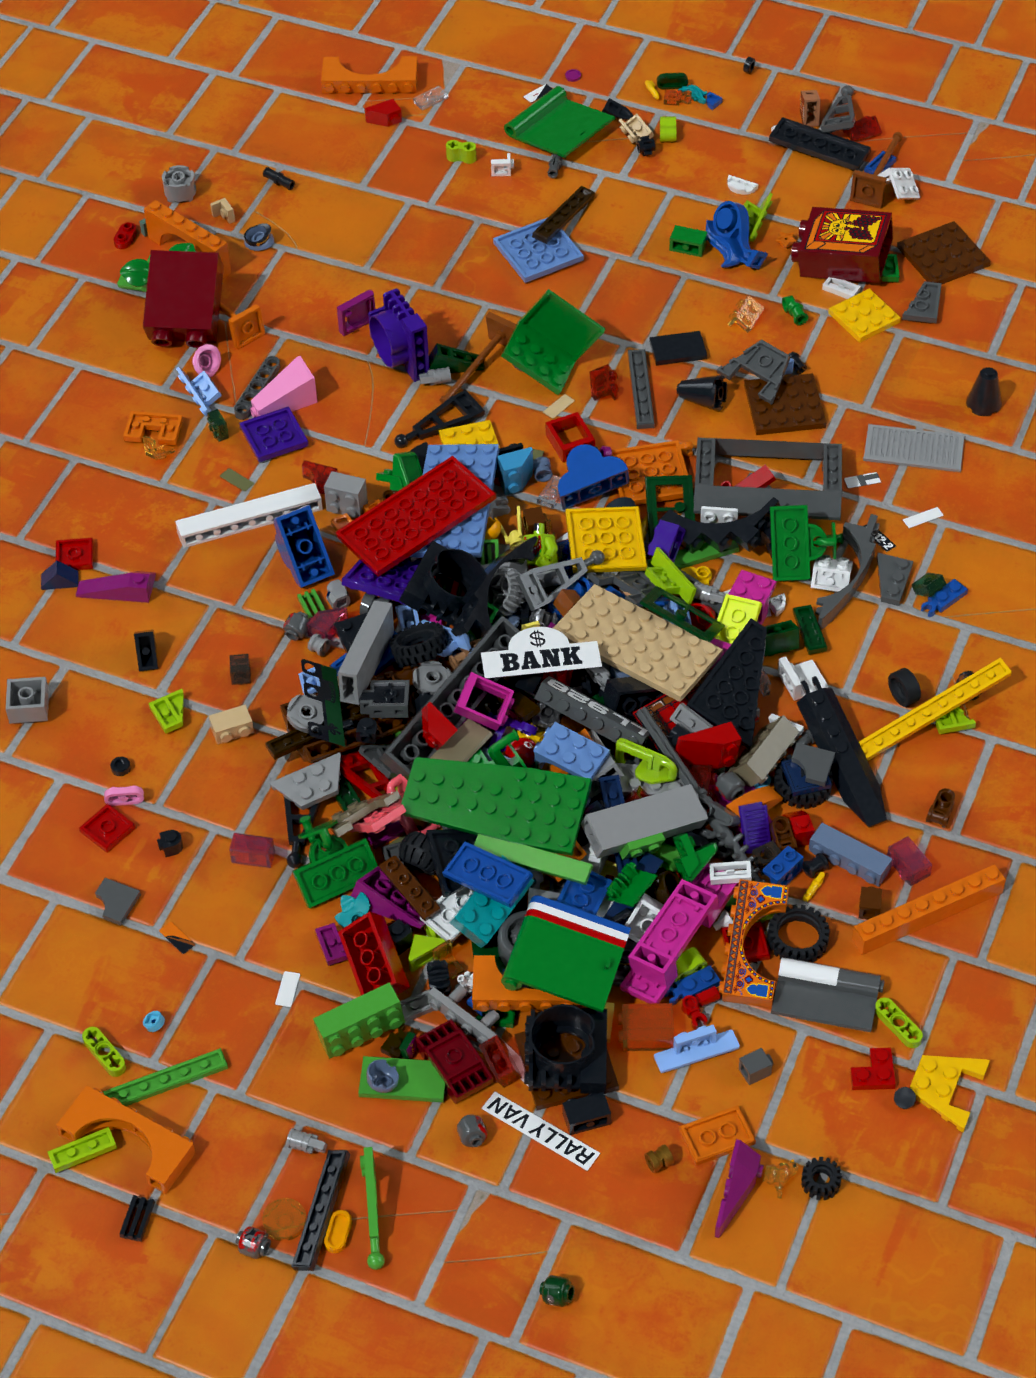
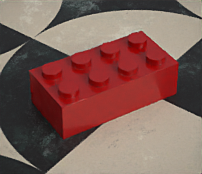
M369 911L338 931L361 996L389 982L396 995L410 988L384 916Z

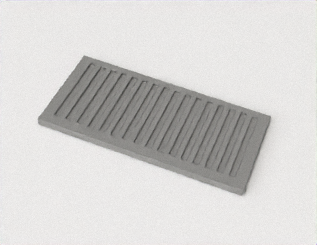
M868 424L863 461L961 472L964 435Z

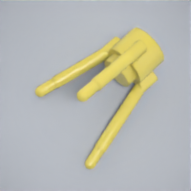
M519 505L517 506L518 530L511 531L510 535L507 536L501 525V533L505 539V544H510V547L523 541L522 518Z

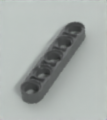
M267 357L234 407L237 419L244 420L250 417L252 404L251 401H246V399L254 398L275 378L280 370L278 357ZM270 363H276L275 366H268ZM264 374L269 375L267 378L261 377ZM255 386H261V387H262V388L257 389V390H256V389H253ZM241 409L247 410V411L244 412V413H239V412H238V411L241 410Z

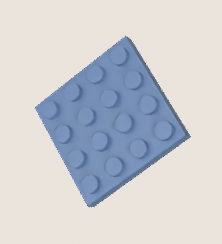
M547 218L493 238V244L524 283L584 260V255L562 229L547 244L532 237L533 232Z

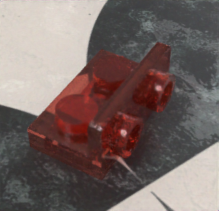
M876 115L872 117L865 116L861 120L855 121L854 127L851 129L843 130L844 133H848L850 140L854 142L877 137L882 134Z
M607 364L589 371L591 397L594 401L611 395L614 400L618 399L617 392H619V388L616 383L618 376L615 370H612Z

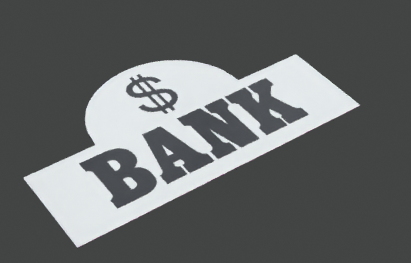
M549 627L524 629L512 637L508 650L481 653L485 678L602 667L597 641L570 644L568 638L563 633Z

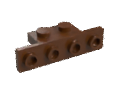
M394 855L379 865L380 870L424 921L440 912V907L433 900L430 892L421 886L418 878L409 872L397 856Z

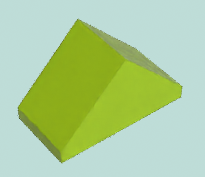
M415 934L408 958L409 970L413 972L445 954V940L443 938Z

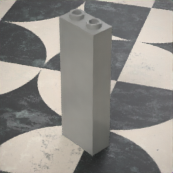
M374 600L338 671L340 702L360 704V696L363 690L367 689L394 634L392 603Z
M692 784L586 814L581 822V826L598 859L621 852L626 843L658 833H663L664 837L668 838L701 828L708 817L705 808L702 807L699 801L698 793L694 790Z

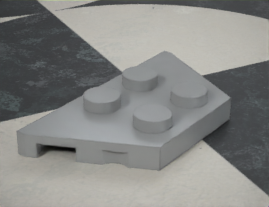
M339 752L270 782L273 790L283 794L289 801H293L302 810L339 794L341 754Z

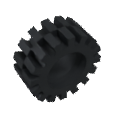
M815 1157L812 1158V1162L808 1161L806 1166L803 1167L801 1185L802 1188L804 1187L805 1193L810 1192L809 1197L813 1198L816 1195V1200H820V1196H823L824 1200H828V1195L830 1198H833L835 1193L839 1192L842 1173H840V1167H836L837 1163L835 1161L831 1164L830 1158L823 1161V1157H819V1161H817ZM816 1173H824L829 1176L830 1181L827 1184H819L814 1181L813 1176Z

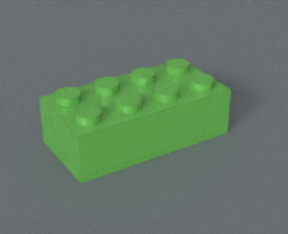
M389 982L313 1018L319 1040L330 1059L334 1056L342 1055L353 1047H359L372 1038H378L384 1032L400 1027L402 1023H405V1018L400 1000Z

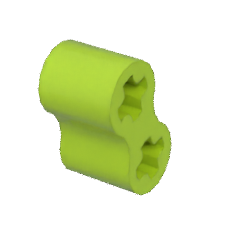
M660 116V142H676V116Z
M457 140L448 141L446 143L447 160L451 162L462 161L467 164L474 163L477 160L476 144L473 142L462 143Z
M691 947L680 955L676 961L678 976L674 982L707 967L708 963L697 948Z

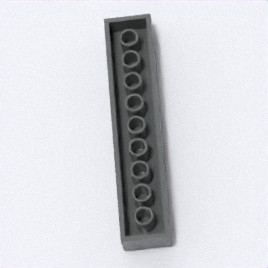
M504 616L500 617L378 759L396 775L401 774L408 780L414 759L417 757L430 758L437 751L435 748L430 747L423 737L422 709L431 702L458 729L466 717L453 711L470 673L473 672L484 677L481 653L508 650L510 640L520 631ZM501 677L486 678V679H489V680H491V681L497 683V681H498ZM474 686L465 707L474 710L488 692Z

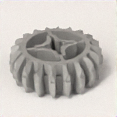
M498 568L491 579L487 601L499 609L495 615L497 617L512 616L513 613H517L518 607H521V602L524 601V594L516 579V576L521 575V573L514 568Z

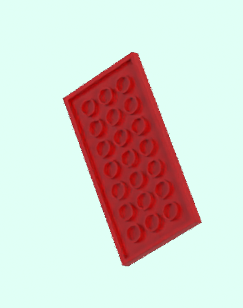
M451 456L335 533L336 537L379 577L432 542V540L434 541L497 499V497L488 486L460 461Z

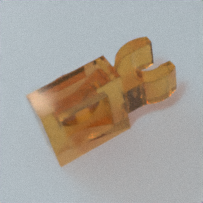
M666 90L663 99L664 105L679 106L680 103L691 104L692 98L688 97H691L692 91L687 90L682 93L681 90Z

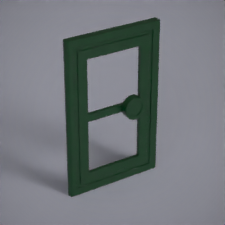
M692 475L645 477L650 544L654 537L655 527L658 525L657 512H666L669 509L677 513L684 512L685 518L695 521ZM682 485L684 503L677 502L674 507L657 508L655 486Z
M655 586L639 603L699 639L711 642L725 627L721 622L658 586ZM663 595L685 609H677L674 615L654 602ZM690 611L712 625L703 632L683 619L686 618L687 612Z

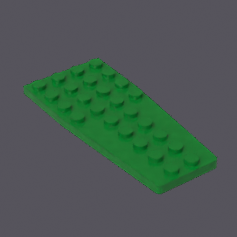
M417 757L414 759L401 804L406 809V812L402 815L474 835L481 834L548 852L572 856L592 780L591 778L534 768Z

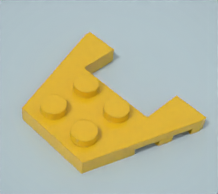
M922 1055L910 1089L915 1092L917 1101L928 1109L932 1108L941 1115L942 1119L947 1122L950 1121L957 1126L956 1129L964 1133L970 1112L949 1104L961 1073L983 1080L990 1060Z

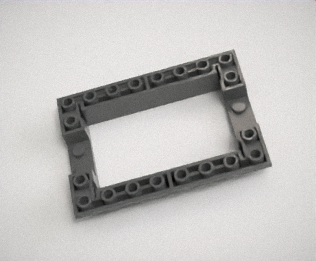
M698 437L694 513L701 514V507L707 506L738 509V516H749L761 510L774 497L779 500L780 506L808 505V519L840 520L842 444ZM715 455L822 460L823 457V490L713 486Z

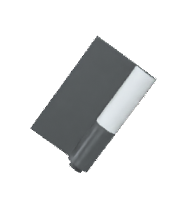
M782 957L771 1014L871 1032L878 992H883L885 980H880L881 975Z

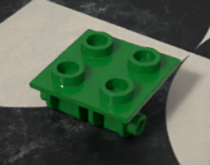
M633 862L626 864L621 870L622 873L618 874L619 878L615 877L614 881L607 887L606 895L609 896L608 900L633 907L639 902L644 892L651 887L657 875L637 870V866Z

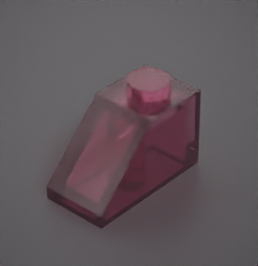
M341 607L318 611L313 617L309 618L307 623L308 636L312 637L317 633L323 639L331 640L337 634L334 629V623L348 619L347 608Z

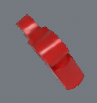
M716 986L697 993L695 997L687 995L683 998L681 1009L687 1014L688 1018L692 1019L691 1026L693 1029H698L697 1020H701L704 1025H707V1017L700 1013L699 1007L702 1008L720 1000V993Z

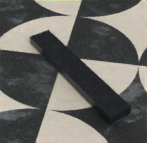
M328 1150L291 1266L295 1271H314L350 1158V1153L347 1150Z

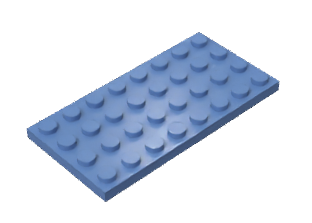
M499 444L428 445L422 475L451 456H454L493 491L498 462L497 456L500 450ZM490 503L434 541L445 548L460 549L468 552L475 558H481ZM431 542L409 556V558H423Z

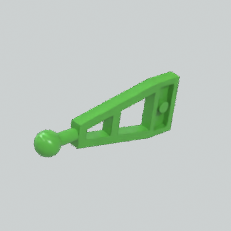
M365 1147L364 1155L360 1156L362 1177L366 1179L371 1253L367 1258V1264L371 1269L378 1270L383 1267L385 1258L380 1253L375 1160L373 1148Z

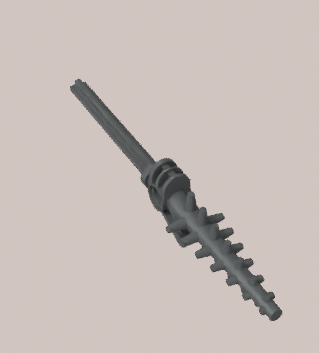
M646 707L639 709L636 714L663 754L675 763L679 778L684 785L692 784L694 790L698 793L699 801L702 807L705 808L708 817L701 828L708 824L713 828V831L707 837L708 841L715 837L721 839L717 844V850L723 846L728 849L724 855L725 859L732 856L735 858V862L750 861L751 863L755 858L753 856L748 858L745 854L749 846L747 844L743 847L739 845L743 834L739 833L734 837L733 830L728 827L738 826L740 824V817L718 802L713 801L710 796H707L708 792L706 789L699 786ZM751 864L752 881L765 883L766 881L764 879L761 880L758 875L760 869L758 867L754 869Z

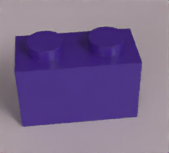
M660 520L659 524L655 527L654 537L648 546L647 554L653 558L656 547H659L674 563L686 530L680 525Z

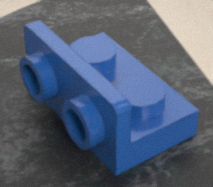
M787 846L763 868V873L771 878L772 884L787 885L802 871L804 856L790 846Z

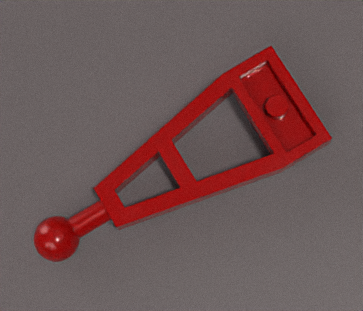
M359 751L341 756L340 771L342 776L371 798L383 795L379 792L381 790H384L387 794L388 778L363 757ZM370 768L378 782L369 784L354 772Z

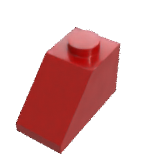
M394 99L364 108L365 121L367 123L389 127L402 122L401 108Z
M431 702L422 709L423 737L430 747L438 750L458 729Z
M802 810L782 814L790 822L797 847L809 845L810 838L815 832L809 814Z

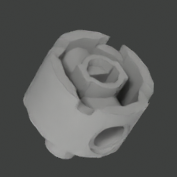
M177 165L170 167L169 171L166 172L165 170L163 172L164 194L168 202H190L193 200L197 190L192 169L190 171L187 166Z

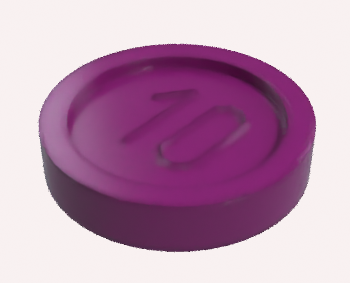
M576 69L568 70L565 73V78L568 81L576 82L580 80L581 72Z

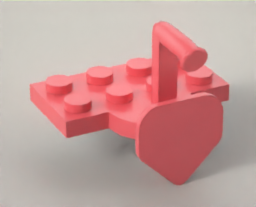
M399 774L389 781L387 793L396 791L395 787H398L401 798L387 807L375 809L352 824L353 829L348 832H374L376 834L386 828L385 825L389 822L394 823L399 820L406 835L413 831L426 835L427 830H436L441 825L430 823L419 831L413 818L402 815L406 812L405 807L401 803L408 780Z

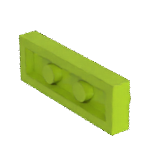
M109 1127L50 1150L47 1153L55 1173H58L117 1149Z

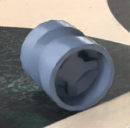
M547 457L536 458L533 461L535 479L539 482L549 481L553 475L550 460Z

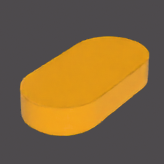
M338 1210L331 1215L324 1237V1246L330 1253H339L346 1247L352 1227V1218L347 1211Z

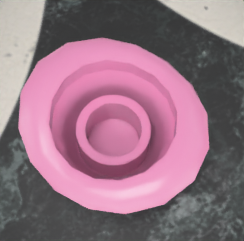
M205 344L199 347L192 359V364L197 374L199 375L205 371L209 377L214 376L220 367L221 354L218 348L212 344Z

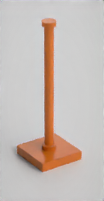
M220 302V310L230 318L228 322L233 345L236 349H240L265 335L261 310L257 304L239 314H235Z

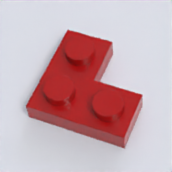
M891 1047L870 1048L871 1067L850 1068L852 1090L895 1089L896 1083Z

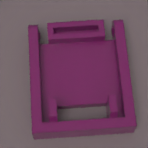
M367 290L337 307L339 332L343 336L369 323L368 313L375 310V298L372 290Z

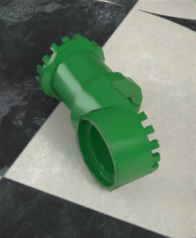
M792 295L782 298L784 311L789 312L793 316L794 323L797 326L804 325L803 323H806L805 321H808L809 318L803 311V305L796 303Z

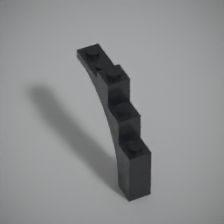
M773 497L761 510L754 514L726 523L693 521L680 516L671 509L660 520L680 525L686 530L681 546L692 554L700 549L704 542L721 553L724 549L730 547L733 540L750 552L760 544L762 540L760 531L765 530L770 522V506H780L779 500Z

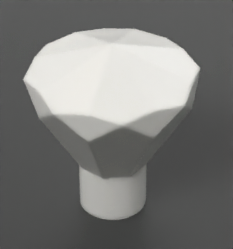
M725 909L718 921L713 923L716 931L720 928L728 927L729 924H733L734 917H730L731 913Z

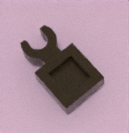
M402 1023L398 1027L397 1035L391 1032L381 1046V1052L391 1058L401 1059L402 1055L399 1047L407 1033H415L414 1028H411L409 1032H403L405 1024Z

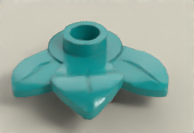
M363 892L357 898L350 895H342V912L335 916L336 921L339 925L346 927L357 920L359 916L362 917L368 913L370 901L367 895Z

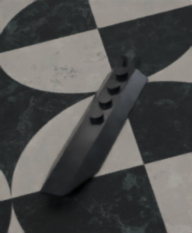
M814 676L812 677V683L816 691L810 693L807 682L805 680L801 681L800 683L805 695L796 704L817 747L835 752L831 771L833 773V781L843 802L868 827L886 821L887 817L880 785L833 689L821 688L818 678Z

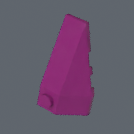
M134 571L79 581L76 597L149 603L156 572Z
M379 866L357 880L351 896L357 898L361 892L365 893L370 901V912L393 920L400 919L403 923L419 929L426 925L420 920L419 914L380 870Z
M736 1139L731 1157L729 1179H726L724 1199L722 1198L716 1223L715 1237L717 1238L722 1235L754 1188L757 1177L761 1178L764 1165L760 1164L761 1155L738 1139Z

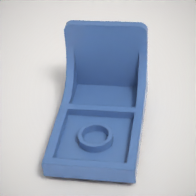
M554 722L551 728L548 727L546 729L541 743L538 742L533 750L535 769L541 770L545 763H549L571 775L591 778V780L610 754L609 749L557 722Z

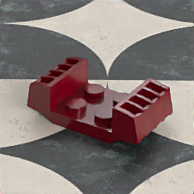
M452 1019L415 1038L418 1052L424 1060L429 1059L446 1083L448 1095L455 1104L492 1084L493 1077L482 1058Z

